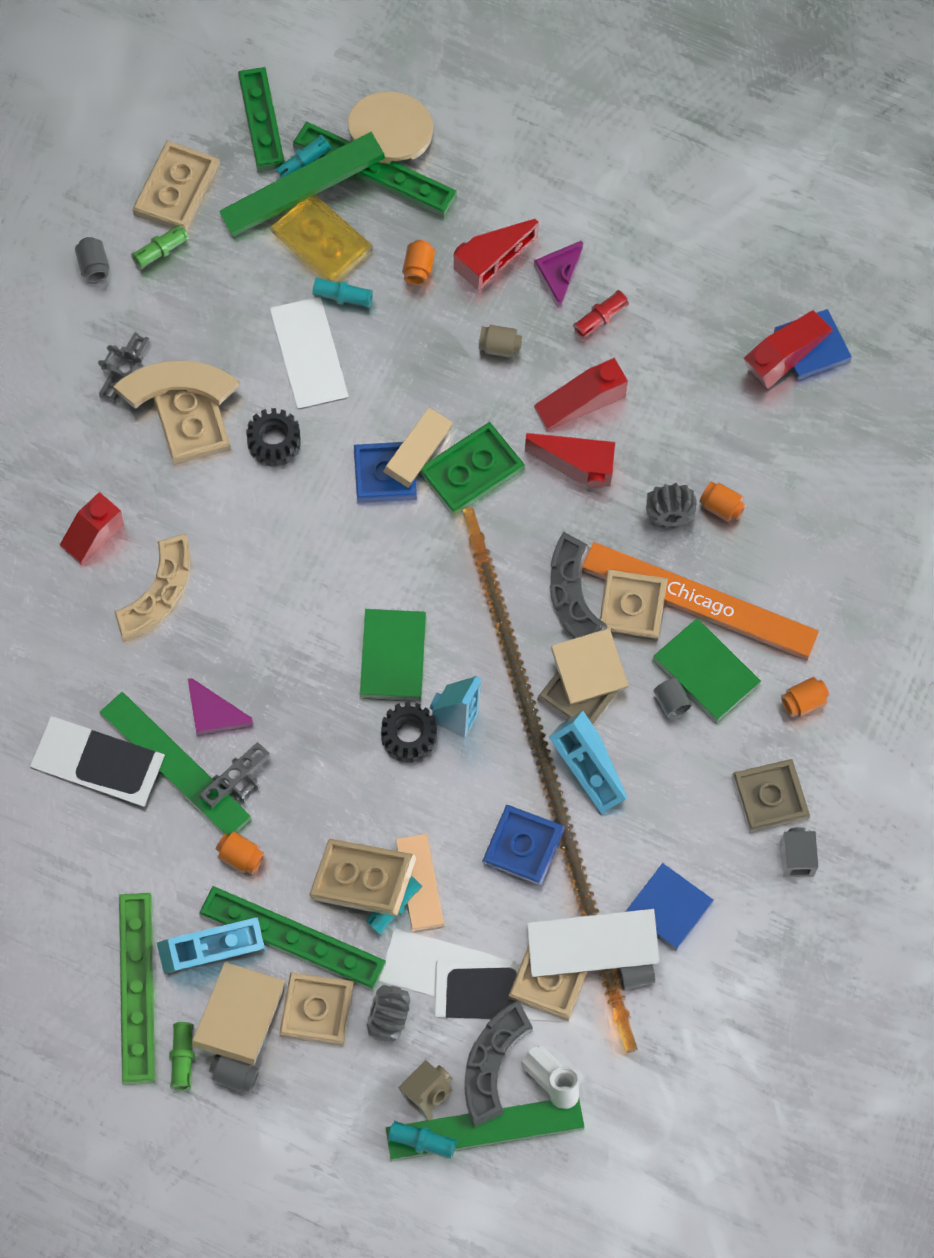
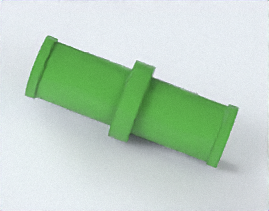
M178 224L162 236L156 235L153 237L149 244L131 253V258L135 265L142 270L156 259L167 257L169 251L188 241V234Z
M176 1022L173 1024V1050L169 1052V1060L172 1062L170 1089L187 1091L191 1089V1062L195 1061V1052L192 1051L194 1024Z

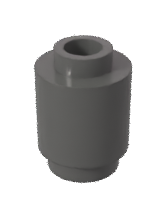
M86 237L80 240L74 250L81 275L86 278V281L91 283L106 279L110 267L103 242L94 237Z
M216 1054L209 1072L213 1074L212 1081L240 1093L242 1091L250 1093L257 1081L260 1069L254 1065Z

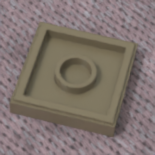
M557 671L538 695L537 700L565 720L584 711L594 726L620 691L569 706L559 672Z
M793 759L733 772L732 779L749 833L792 824L810 818Z

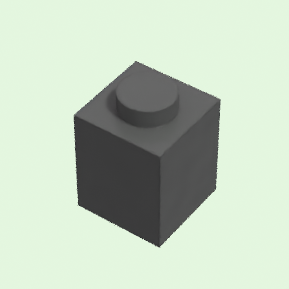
M795 827L789 829L788 832H784L780 840L783 877H814L818 869L816 831H807L806 828Z

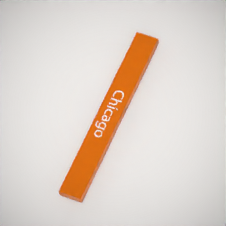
M593 542L583 564V572L605 581L607 569L668 578L664 604L805 660H808L819 633L817 629L596 542Z

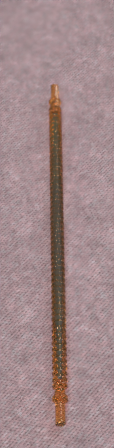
M468 507L462 512L470 535L468 538L469 543L475 552L472 557L477 560L475 566L480 567L477 573L482 575L479 580L484 583L482 589L487 591L484 596L489 599L487 601V605L491 606L489 613L494 614L491 618L493 622H496L494 629L499 630L496 636L501 638L498 643L503 646L501 652L506 654L503 657L504 661L508 662L506 669L511 670L508 676L513 678L510 683L515 686L513 692L518 694L515 698L517 702H520L518 709L523 710L520 716L525 718L523 725L528 727L525 730L526 734H530L528 742L533 743L530 746V749L535 751L532 756L538 759L535 762V766L540 767L537 773L543 776L540 782L545 784L542 789L548 793L545 796L546 800H550L547 806L553 809L550 812V815L555 817L553 822L565 827L560 842H563L560 849L565 850L563 858L568 859L565 865L570 867L568 875L573 876L570 882L575 884L573 891L578 893L575 899L581 902L578 905V908L583 910L581 917L597 915L600 911L594 908L597 901L592 900L594 892L589 891L592 887L591 883H587L589 875L584 874L587 868L581 865L584 859L579 857L581 850L576 848L579 842L574 840L576 833L571 831L574 825L569 823L571 816L566 815L569 809L564 807L566 800L561 798L564 792L559 790L561 783L556 782L559 778L558 774L554 773L556 766L551 765L554 759L549 757L551 750L546 749L549 743L544 741L546 734L541 732L544 728L543 725L539 724L541 717L536 716L539 710L534 708L536 701L531 700L534 694L529 692L531 685L526 683L529 677L524 676L526 673V669L522 668L524 661L519 659L522 654L517 652L519 645L514 643L517 638L512 636L514 633V629L510 628L512 621L507 620L510 616L508 612H505L507 605L502 604L505 598L500 596L502 594V589L498 588L500 582L495 580L498 575L493 572L495 566L490 565L493 562V559L488 557L491 552L485 547V536L480 531L474 508ZM613 968L601 970L602 973L599 974V978L604 979L601 985L607 988L604 995L609 996L607 1004L612 1006L613 1021L618 1026L625 1052L637 1051L638 1048L629 1022L631 1016L623 1002L626 997L621 995L623 987L618 986L621 980L615 977L618 970Z

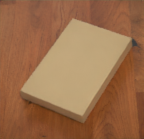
M167 140L132 208L133 214L170 228H175L176 225L180 224L187 232L220 165L219 158Z
M168 390L167 393L153 397L173 465L231 450L216 402L205 396L187 392V390Z
M329 838L309 897L315 901L397 917L417 858L411 853Z
M224 962L192 1040V1047L255 1065L285 988L286 980Z

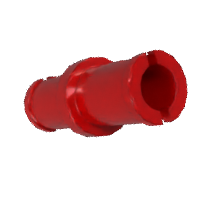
M617 290L601 304L597 303L592 306L591 312L573 324L575 332L579 337L585 339L601 325L605 326L610 323L611 317L629 305L627 297L623 292Z

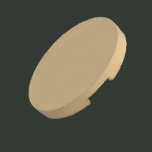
M377 92L362 98L354 105L348 118V132L352 141L372 132L385 155V159L379 162L390 164V161L413 160L423 154L432 139L433 121L426 107L415 98L398 92Z

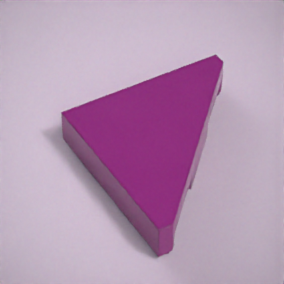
M582 240L534 260V267L557 308L562 306L583 250Z
M193 678L188 679L197 735L253 726L252 717Z

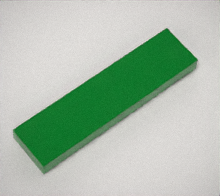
M266 67L238 71L257 172L273 170L282 165L285 160Z

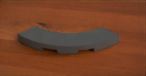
M563 531L553 552L550 565L552 568L551 585L549 587L553 606L563 626L575 639L605 630L608 626L591 612L582 592V568L590 547L588 544Z
M519 1000L501 1010L486 1024V1027L476 1042H474L469 1053L465 1072V1100L474 1128L504 1115L497 1090L500 1066L512 1046L525 1035L533 1032V1027Z

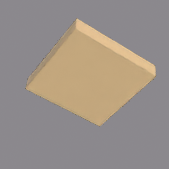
M607 569L600 620L607 624V629L610 628L612 633L658 639L668 578Z
M610 628L551 646L569 706L629 687Z
M528 945L508 999L515 1002L519 1000L523 1005L569 1021L587 971L532 977Z
M290 972L279 1036L343 1046L354 981Z

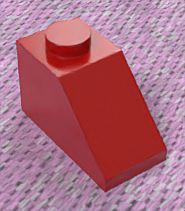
M101 492L97 493L77 512L59 544L60 547L82 566L124 526L121 510Z

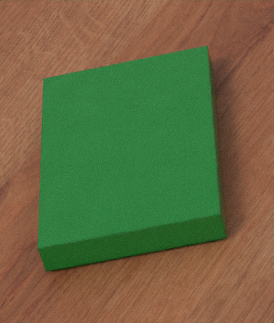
M489 421L428 461L419 472V475L450 514L455 516L523 471L525 464Z
M365 609L360 698L421 701L426 612Z
M698 618L653 655L652 659L670 678H678L685 693L715 723L720 721L761 683V680Z

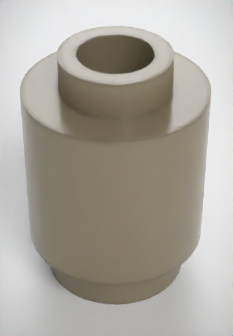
M496 325L482 326L478 349L485 350V354L513 358L514 352L520 353L522 336L517 335L518 329Z

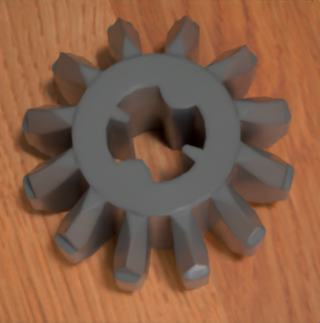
M665 483L663 487L656 486L653 491L647 493L646 513L649 521L654 522L656 526L664 525L666 528L669 526L678 527L679 524H687L689 520L695 518L696 496H694V490L689 489L688 485L678 486L677 483L673 485Z
M382 985L376 991L368 1016L367 1030L369 1035L382 1041L388 1040L392 1042L401 1036L410 1009L409 1004L411 1000L408 991L401 990L400 987L393 985L391 987Z

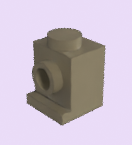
M425 1060L398 1088L407 1103L430 1121L434 1117L431 1111L441 1104L452 1091L448 1084L452 1077L442 1066L438 1065L435 1068Z

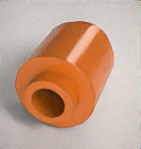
M416 240L408 244L402 269L404 280L407 283L420 286L426 284L427 280L431 277L436 251L429 242Z
M711 481L699 500L700 503L705 505L704 508L727 522H730L733 518L738 520L746 507V504L742 503L744 496L720 482L715 484Z
M811 677L788 688L786 693L781 695V701L790 717L796 715L801 717L826 705V697L829 696V691L822 680L818 681L815 677Z
M234 831L230 835L224 834L215 849L219 852V860L242 873L248 872L252 875L265 855L263 851L259 850V845Z

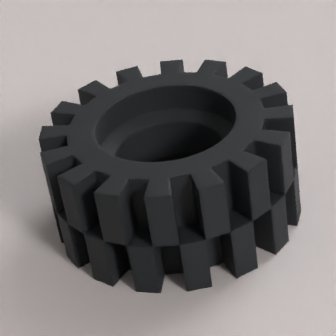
M271 408V413L267 414L266 409L261 410V417L256 413L253 416V422L249 421L248 429H246L248 449H250V454L253 458L257 457L259 463H262L265 459L267 466H271L272 461H276V466L282 465V459L287 464L291 461L290 455L295 458L298 454L297 449H300L301 446L299 423L297 420L294 421V416L291 413L287 416L286 410L281 409L280 414H278L276 408ZM271 429H278L285 435V439L277 444H268L263 441L262 437L266 431Z
M405 702L404 707H401L399 703L395 705V710L389 709L386 712L387 717L382 719L381 741L382 745H385V751L388 754L392 753V758L397 760L398 757H402V762H408V758H412L413 762H416L419 756H422L424 759L428 756V751L432 752L437 738V724H435L434 715L430 716L428 708L421 709V704L415 703L414 707L410 706V702ZM412 722L418 725L421 730L420 737L413 742L402 741L397 735V729L401 724Z

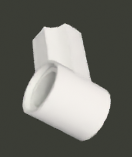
M543 1045L540 1047L535 1046L529 1050L521 1061L522 1068L550 1094V1100L553 1105L561 1109L573 1107L579 1099V1078L577 1072L571 1067L563 1066ZM566 1086V1087H569V1088H567V1089H562V1088H559V1087Z

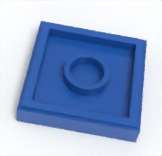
M828 309L817 312V314L833 329V332L792 368L797 380L851 362L852 356ZM793 321L775 327L774 333L782 329L783 327L787 326L788 324L792 323Z
M403 442L353 445L357 503L417 500L416 479L407 488L383 472Z
M506 804L482 862L485 865L541 886L565 827Z
M662 863L625 912L654 909L657 938L677 951L712 905L714 899Z

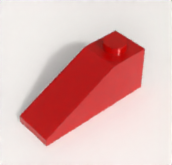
M531 219L474 236L467 243L463 242L454 252L453 269L479 290L538 237L539 221Z
M812 310L766 337L744 357V361L748 370L768 390L831 334L833 329Z
M612 358L587 369L536 403L534 409L546 431H549L625 398L628 380L616 359Z
M526 433L525 452L580 484H587L592 488L611 486L615 442Z

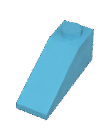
M476 676L446 685L442 694L437 692L430 705L432 715L435 717V723L465 738L479 713L481 679Z
M584 711L558 725L549 736V739L599 812L602 814L626 800L627 795L601 736Z
M258 918L157 942L164 974L265 949Z

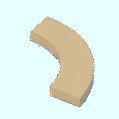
M175 360L155 363L140 368L121 379L113 388L119 396L136 409L148 399L167 393L168 390H187V392L205 396L220 405L240 386L239 380L229 373L214 366L194 361Z
M186 533L157 541L159 564L152 586L130 605L114 611L123 642L134 639L154 628L172 611L185 589L190 570V549Z

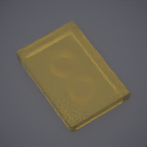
M316 195L297 204L271 226V232L324 280L337 282L373 251V245Z

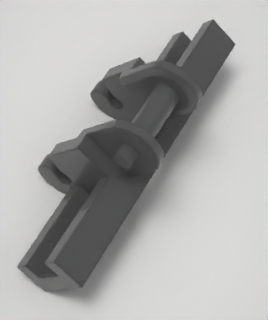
M134 332L126 347L122 346L119 349L115 345L107 346L109 353L105 360H99L98 364L102 370L110 371V375L99 392L100 398L115 403L119 395L114 391L111 396H107L105 392L115 385L112 382L113 378L123 379L133 372L137 363L143 361L142 355L150 343L148 337L143 338ZM136 341L142 342L139 349L133 347ZM114 355L121 358L117 366L110 363ZM126 364L130 366V370L123 373L119 370L121 365Z
M257 742L239 759L234 758L231 761L232 765L220 776L215 775L213 777L214 782L199 794V798L202 801L204 800L211 810L228 794L230 796L233 794L236 801L239 800L244 803L246 801L244 796L253 788L256 790L260 788L259 781L256 778L253 779L251 773L269 757L270 753ZM260 750L263 756L260 759H254L252 755ZM249 760L252 766L247 768L243 763ZM238 770L241 776L238 779H231L229 772ZM244 779L248 784L239 791L235 786ZM214 790L218 793V797L215 800L207 798Z

